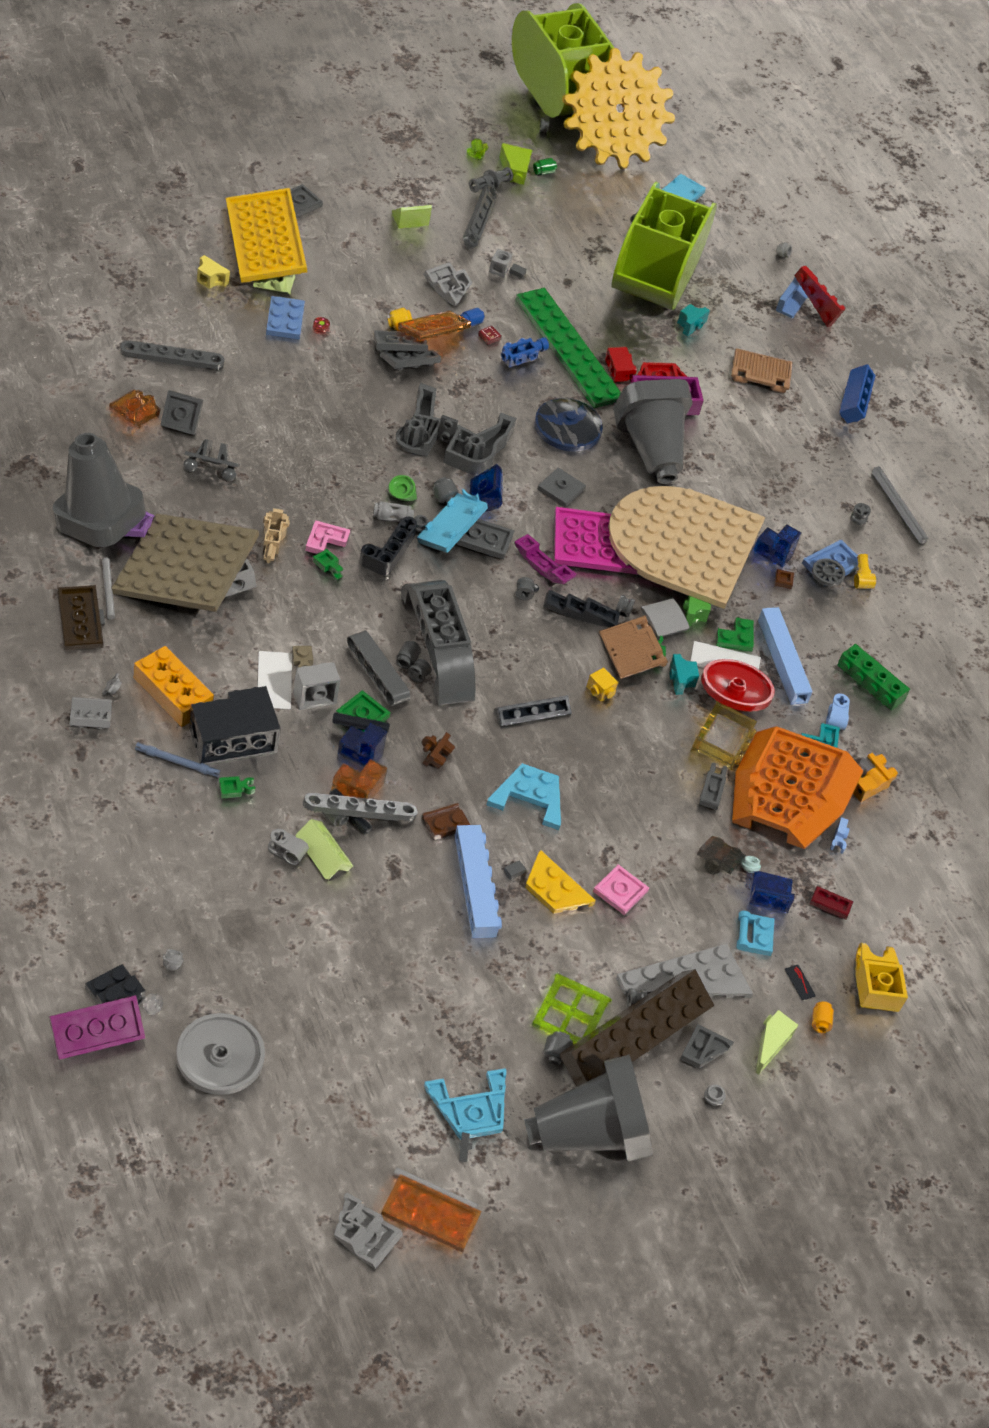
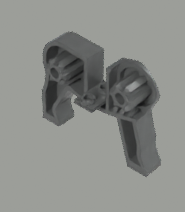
M420 383L415 414L411 420H406L404 426L400 427L396 432L398 444L407 452L427 457L438 439L449 443L445 451L443 463L473 475L483 474L490 470L495 455L505 448L509 441L517 418L500 412L496 425L475 434L458 425V420L445 415H442L441 419L433 417L436 388Z

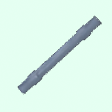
M139 742L136 744L135 750L146 753V755L185 766L205 775L219 777L220 770L209 767V765L188 760L150 745L147 746Z

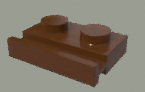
M459 803L422 814V820L425 821V826L433 840L455 834L457 826L470 825L463 810L459 808Z

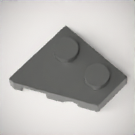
M697 1024L680 1060L700 1069L730 1050L734 1042Z

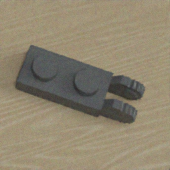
M712 762L706 776L699 805L715 810L718 809L727 778L726 772L728 767L723 766L720 774L714 773L716 763Z

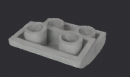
M674 599L641 607L642 614L646 616L656 638H659L660 635L665 637L687 631L690 628L681 608Z

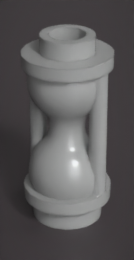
M381 501L380 503L375 502L373 517H377L379 520L400 523L404 517L414 516V510H411V506Z

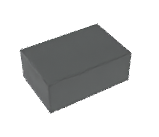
M514 263L509 273L522 279L527 269Z
M519 860L506 866L504 872L512 880L524 874L526 868Z

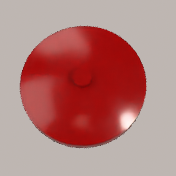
M718 659L711 661L705 666L701 676V683L705 691L713 699L727 707L740 711L753 712L763 710L771 704L775 694L771 680L762 671L738 660Z

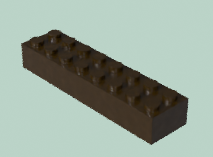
M696 969L682 971L559 1055L573 1082L578 1087L606 1073L604 1060L630 1054L631 1061L633 1062L715 1005Z

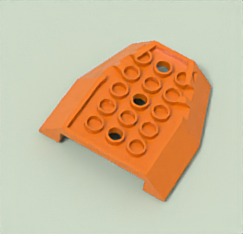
M777 726L758 731L754 735L735 772L732 822L750 829L753 822L756 821L788 833L786 843L805 849L844 813L862 776L863 769L847 751ZM807 753L809 756L803 757L800 754ZM793 780L796 783L788 784L786 781ZM773 808H780L782 811H781V812H775V811H773L772 809H773Z

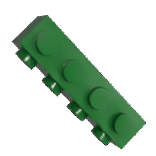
M856 643L841 654L837 665L891 711L906 700L910 688Z

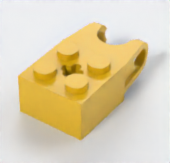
M860 943L856 951L855 968L860 1007L899 1012L908 996L903 967L899 964L895 949L886 946V949L883 951V957H879L870 951L866 943Z

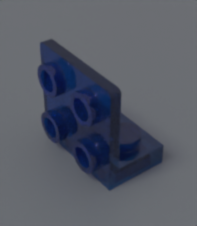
M755 871L749 904L788 913L795 894L791 893L793 880L762 871Z

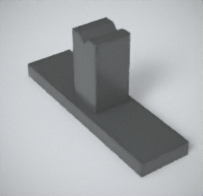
M462 1132L459 1161L467 1162L468 1150L472 1149L473 1145L469 1143L470 1133Z

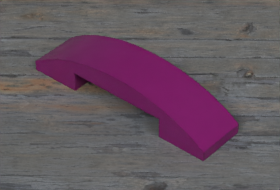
M529 534L514 542L523 558L538 573L550 581L565 584L577 576L565 564L559 566L539 549L540 543Z

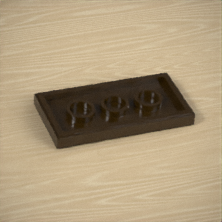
M96 585L58 587L64 650L103 648ZM93 609H95L97 623L94 621Z

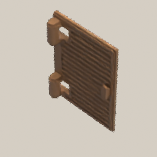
M736 348L731 373L732 380L747 384V381L771 386L772 391L785 393L790 387L793 362ZM738 371L744 372L745 377L738 376ZM776 380L784 382V386L776 385Z
M646 616L599 631L620 679L657 666L665 667L668 663L651 626L648 625ZM637 625H641L642 629L638 630ZM655 655L657 659L653 660L651 656Z

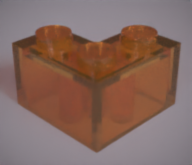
M370 759L363 770L359 772L343 763L333 776L331 790L337 788L344 796L373 799L385 783L387 767Z

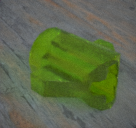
M473 139L471 141V148L467 149V153L475 159L481 160L489 148L488 144H483L481 139Z

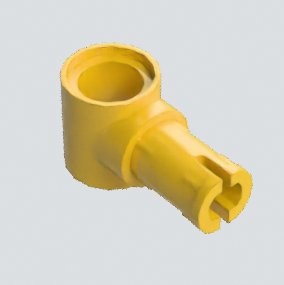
M860 554L857 556L858 571L854 576V586L856 589H874L876 586V576L869 569L868 554Z

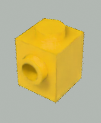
M603 667L589 675L586 687L601 702L615 695L618 682Z

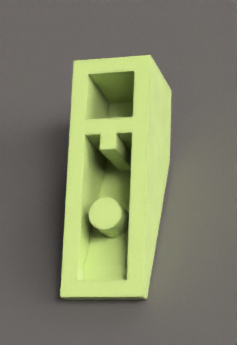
M779 1010L774 1016L770 1014L763 1023L765 1028L761 1036L755 1072L758 1075L792 1038L798 1027L797 1023Z

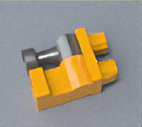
M872 752L867 757H863L859 763V766L863 769V778H860L853 794L860 802L889 788L891 782L898 775L894 767L885 768L887 761L883 754L875 756ZM859 788L863 791L862 794L859 793Z

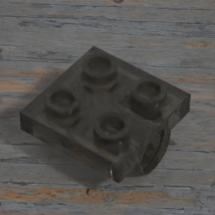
M713 835L701 846L697 853L698 856L706 860L704 866L710 874H718L721 870H724L731 875L746 857L740 849L731 847L723 839ZM713 860L717 861L719 866L715 865Z

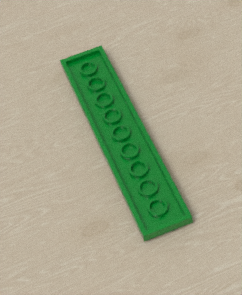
M546 288L516 294V301L542 337L548 340L549 347L592 407L595 409L616 403L621 391Z

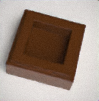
M777 569L774 586L792 589L794 572Z

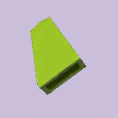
M502 143L499 158L503 168L509 167L512 170L513 178L509 182L525 184L532 154L531 149Z

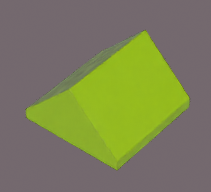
M432 205L403 207L392 210V215L398 229L429 226Z

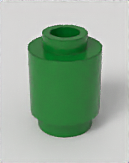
M553 158L537 160L533 163L535 175L552 174L557 169V163Z

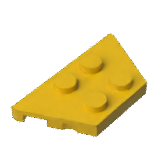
M539 851L525 886L531 894L553 914L563 912L564 910H576L578 906L588 905L591 907L595 904L596 900L543 851Z

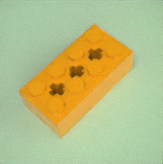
M166 646L134 663L133 678L181 727L190 723L191 704L214 701V694Z

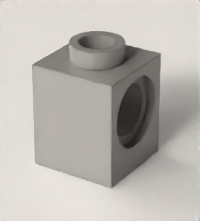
M497 249L491 260L489 272L505 277L510 268L513 254Z

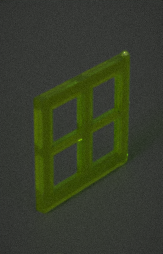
M556 973V978L532 1025L550 1034L556 1031L566 1033L570 1036L573 1044H575L596 1029L608 1003L612 999ZM562 984L578 991L572 1005L555 998ZM583 994L599 1001L593 1016L576 1008ZM550 1006L567 1013L560 1028L544 1020ZM572 1016L589 1023L582 1038L565 1030Z

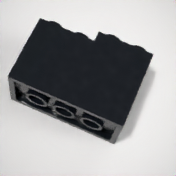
M266 686L228 692L227 699L191 704L189 730L194 746L197 748L200 764L209 765L278 753L281 728Z

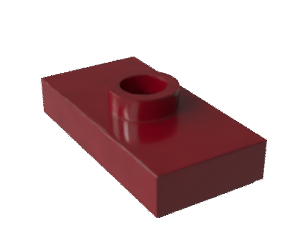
M816 886L810 905L847 920L854 901Z

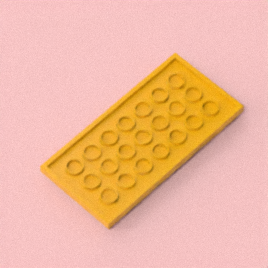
M290 188L226 198L241 283L308 272Z

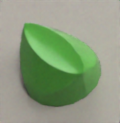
M398 475L390 481L388 485L390 495L403 501L417 500L416 486L412 478L406 475Z

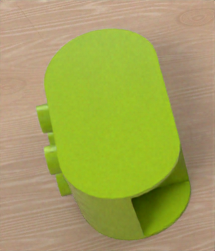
M573 3L565 11L534 15L529 10L521 11L517 15L512 29V54L518 75L547 116L559 117L573 114V108L565 105L562 101L563 95L575 93L577 90L576 84L571 80V73L573 71H579L583 74L588 73L590 67L587 58L591 54L597 55L602 62L608 61L609 52L614 46L581 3Z
M655 181L624 239L613 273L611 287L674 310L701 257L714 220L717 203L713 202L710 207L659 189L660 183Z

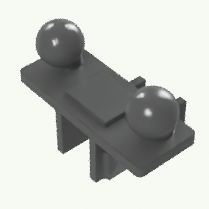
M204 439L196 453L185 451L184 455L189 456L183 463V467L187 472H194L198 467L196 458H201L202 461L218 465H228L222 471V477L225 481L231 482L236 478V471L234 469L239 467L240 464L229 461L228 444L221 443L218 458L208 456L213 445V441Z

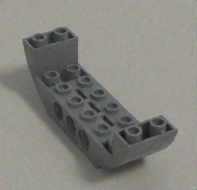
M445 580L404 584L400 590L404 603L413 604L436 673L433 691L438 705L475 701V668L471 640L452 585H449Z

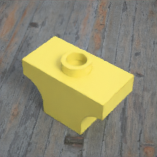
M203 255L200 258L197 270V282L208 289L216 285L225 287L229 284L230 271Z

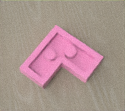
M315 520L305 551L319 554L325 550L327 543L346 547L350 530Z

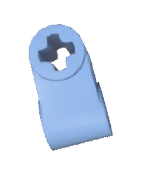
M839 693L834 696L833 703L828 708L826 724L840 727V730L846 729L849 720L850 700L846 695Z

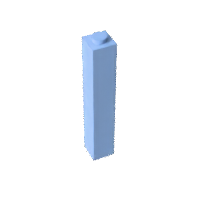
M779 607L764 608L761 610L758 622L790 705L806 704L809 702L812 689Z

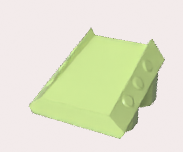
M294 274L266 280H256L253 285L257 288L291 295L292 285L296 279Z

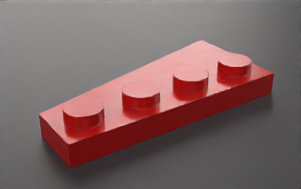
M806 265L800 267L794 275L797 282L808 296L827 327L832 326L846 308L837 303L838 299L827 292L828 288L818 282V278Z

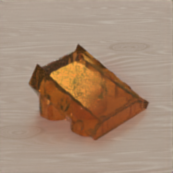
M134 389L109 404L110 408L139 429L141 425L156 416L159 417L161 411L156 405L153 395L144 396L142 391Z

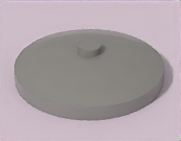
M225 1013L209 1014L190 1023L182 1032L176 1051L178 1068L187 1082L203 1092L216 1095L236 1093L251 1085L259 1076L265 1058L264 1043L255 1027L238 1016Z

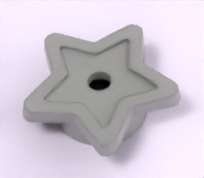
M116 673L107 682L102 692L103 695L107 692L114 694L120 688L122 682L118 679L119 674Z

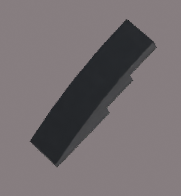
M550 589L546 593L543 607L573 619L607 627L618 625L620 612L589 597L585 601L570 593L564 597Z

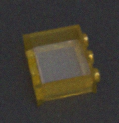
M716 701L711 714H709L704 726L701 728L690 751H698L732 770L735 764L739 765L743 758L741 752L745 753L749 747L750 742H748V739L752 740L757 732L754 729L757 721Z

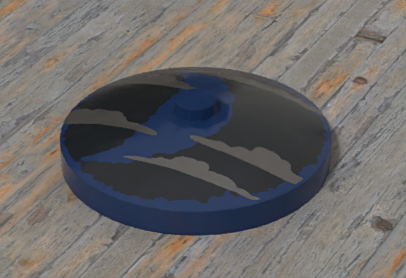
M557 398L545 402L537 410L534 423L536 432L543 441L554 448L570 452L584 451L593 447L600 440L603 430L602 420L592 407L570 398Z

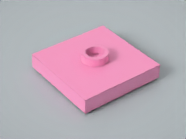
M619 864L593 889L595 894L623 915L649 891L648 886Z

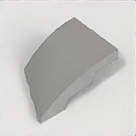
M450 262L429 269L423 274L433 289L453 306L459 303L473 283L465 269L456 272Z
M346 1193L344 1195L343 1210L340 1211L339 1223L336 1226L334 1236L356 1257L376 1269L403 1236L401 1229L384 1221L382 1215L364 1206L362 1200Z

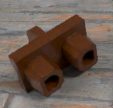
M446 732L442 739L436 741L437 737L434 735L431 737L425 736L422 739L423 751H430L422 764L427 767L431 763L439 769L447 759L439 752L441 751L448 757L455 749V746L448 740L451 737L449 733Z

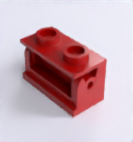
M627 347L607 349L605 362L613 382L617 383L628 380L631 382L633 375H636L637 369L632 362V355Z

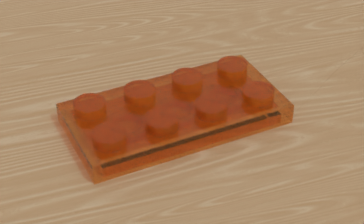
M450 310L398 323L399 330L405 332L406 335H411L418 341H425L427 338H437L439 335H449L452 332H461L464 329L471 328V321Z
M400 1174L382 1209L381 1215L463 1252L482 1211Z

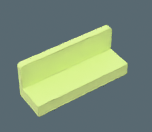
M310 819L295 835L308 844L309 849L307 853L325 879L329 880L338 870L348 872L353 867L321 821Z

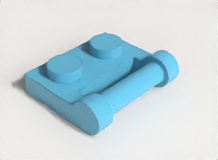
M740 911L738 917L740 932L739 940H737V949L771 956L773 952L774 918L753 915L748 911ZM748 923L753 924L752 943L747 940Z

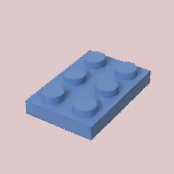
M271 296L266 335L300 340L305 301Z
M839 540L804 558L802 564L812 573L813 565L817 560L824 558L832 559L843 566L846 576L858 570V555L842 540Z

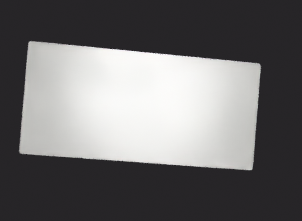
M694 641L691 661H696L698 667L705 668L708 663L714 660L733 659L745 662L759 669L761 657Z
M259 651L258 687H267L274 708L291 709L292 653Z

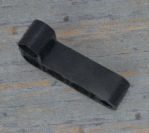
M410 516L404 517L383 548L373 544L363 545L359 559L360 565L380 575H389L415 537L416 519Z

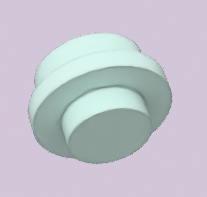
M746 856L741 862V866L749 873L759 871L761 868L760 860L754 856Z

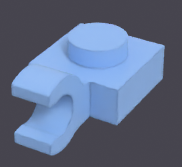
M841 817L836 827L830 850H833L835 846H839L841 848L840 853H844L847 844L843 839L847 838L850 828H847L848 819Z

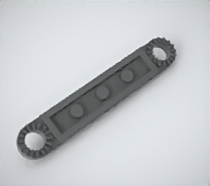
M492 184L483 187L463 235V241L469 249L477 246L495 204V199L498 196L497 190H495Z
M130 340L122 342L120 346L121 354L125 355V357H137V359L205 369L206 367L214 368V370H219V368L221 369L224 366V357L219 353Z
M308 793L303 800L304 808H307L308 811L311 810L310 812L314 811V813L317 811L324 814L394 821L408 820V822L415 820L418 813L417 808L410 803L318 793Z

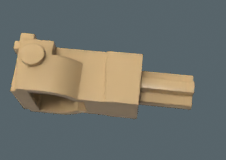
M273 508V512L269 511V513H266L263 519V534L265 536L263 560H267L266 563L274 561L275 554L279 553L280 542L285 538L287 528L290 525L289 516L283 514V510Z

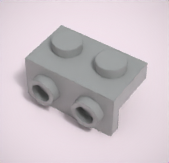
M73 697L70 725L78 728L86 726L97 729L110 728L112 700Z

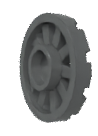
M819 559L813 565V577L822 585H827L828 587L838 586L845 578L843 566L835 560Z

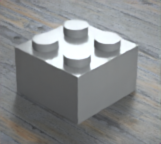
M334 662L303 666L296 669L293 693L299 710L337 704L340 677Z

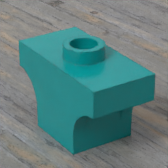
M692 304L682 309L677 323L684 328L683 334L688 337L697 329H701L707 322L710 310L706 307L697 308Z
M673 654L670 663L669 677L673 681L675 695H683L686 688H695L699 679L697 662L687 661L682 658L681 654Z

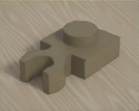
M292 646L294 666L300 668L313 665L312 646Z

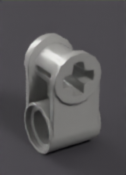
M275 829L271 832L268 850L272 854L286 860L289 864L298 865L309 849L308 844L283 829Z

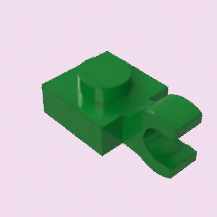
M328 549L313 556V562L324 572L329 570L335 580L343 577L340 573L343 571V567L339 565V559Z

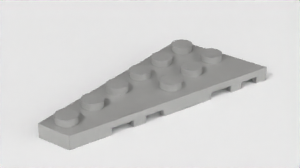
M727 944L620 973L616 978L626 996L629 988H634L636 991L646 989L649 994L682 971L696 969L710 997L724 995L726 998H733L734 996L752 998L753 995Z

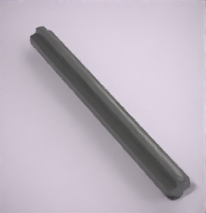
M879 466L874 467L872 474L920 544L926 543L928 536L884 471Z

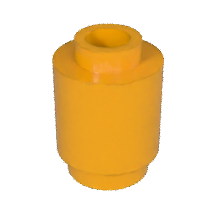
M821 1001L816 1003L813 1008L812 1028L818 1033L823 1034L832 1030L834 1010L830 1003Z

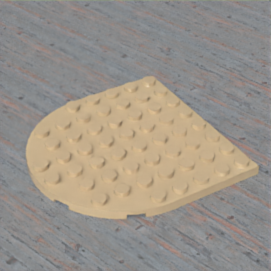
M655 486L632 492L615 506L608 526L610 532L609 539L619 558L627 566L631 565L638 570L637 573L642 577L725 609L762 528L765 517L692 489Z

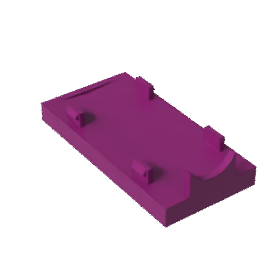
M136 995L49 1016L58 1060L145 1039Z

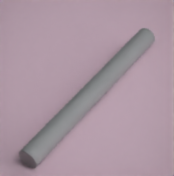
M103 558L107 618L112 620L115 618L113 591L111 589L110 559Z
M396 1168L393 1176L475 1213L478 1204L399 1168Z

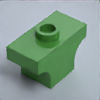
M688 595L683 605L688 625L692 626L696 621L707 622L711 604Z

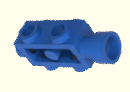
M545 337L539 338L535 342L531 338H521L517 343L513 344L508 342L502 348L501 359L509 368L533 361L538 358L539 351L543 352L549 349V342Z

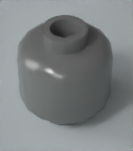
M442 477L434 482L432 491L441 504L447 503L459 493L456 485L450 478Z
M556 1031L547 1037L543 1053L549 1058L550 1063L561 1065L563 1061L559 1054L572 1046L573 1041L568 1034Z

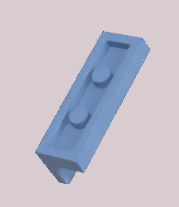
M796 278L793 279L780 297L776 308L777 312L790 318H794L808 298Z

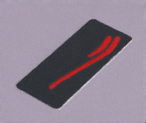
M799 965L785 968L802 1000L816 996Z

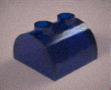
M498 464L470 479L469 494L475 496L478 493L479 500L487 503L488 509L486 511L498 509L503 504V470Z

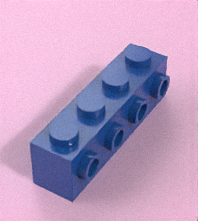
M868 364L850 370L839 411L840 416L844 418L847 424L858 422L866 416L876 376Z

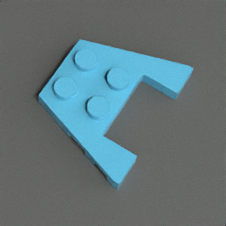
M522 763L488 798L487 806L502 811L509 796L546 808L547 812L542 825L556 830L560 829L559 776Z
M506 1068L487 1071L486 1078L491 1092L449 1098L444 1079L426 1081L424 1083L425 1090L460 1140L462 1139V1132L470 1133V1138L502 1133Z

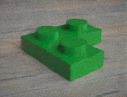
M736 618L734 621V631L718 628L716 646L752 652L754 648V620Z

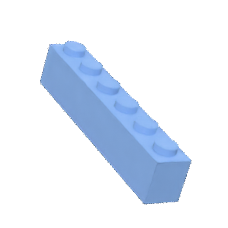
M481 825L457 826L454 838L472 939L497 937L498 930L502 928V920L497 915L499 905L498 900L494 898L495 883L491 882L492 867L488 866L489 851L485 849L486 834L485 832L482 833Z

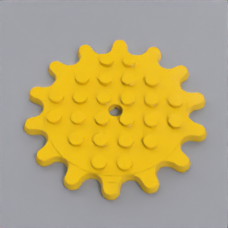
M612 48L609 52V59L606 62L600 61L597 55L591 54L587 58L590 67L588 73L583 74L579 71L571 73V80L577 86L576 92L568 93L562 97L563 103L571 106L574 111L573 115L565 120V128L568 130L577 129L580 132V139L576 142L577 150L584 151L588 147L594 148L596 151L595 162L598 165L605 164L607 158L612 156L616 158L620 169H626L629 165V158L632 155L638 156L641 162L646 163L650 160V153L648 151L650 144L654 143L658 146H664L667 143V138L662 134L661 127L663 124H672L675 121V115L666 111L664 103L673 97V91L670 88L662 89L658 86V79L662 75L661 68L655 66L651 70H645L642 66L643 55L640 52H635L629 61H625L621 57L620 50ZM618 104L624 108L622 113L616 110Z

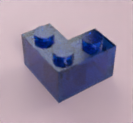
M788 524L779 533L767 527L757 538L753 551L783 568L793 557L802 533Z
M372 723L368 725L364 732L351 726L339 741L338 754L372 771L383 756L387 731Z

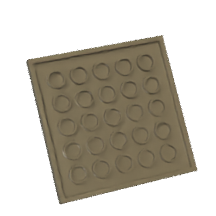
M156 513L145 537L141 538L111 588L113 594L217 612L236 575L259 537V532L255 529Z

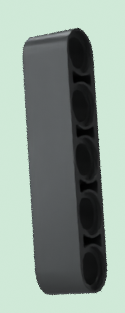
M364 630L348 636L347 643L350 650L388 704L394 706L410 700L408 687L370 634Z

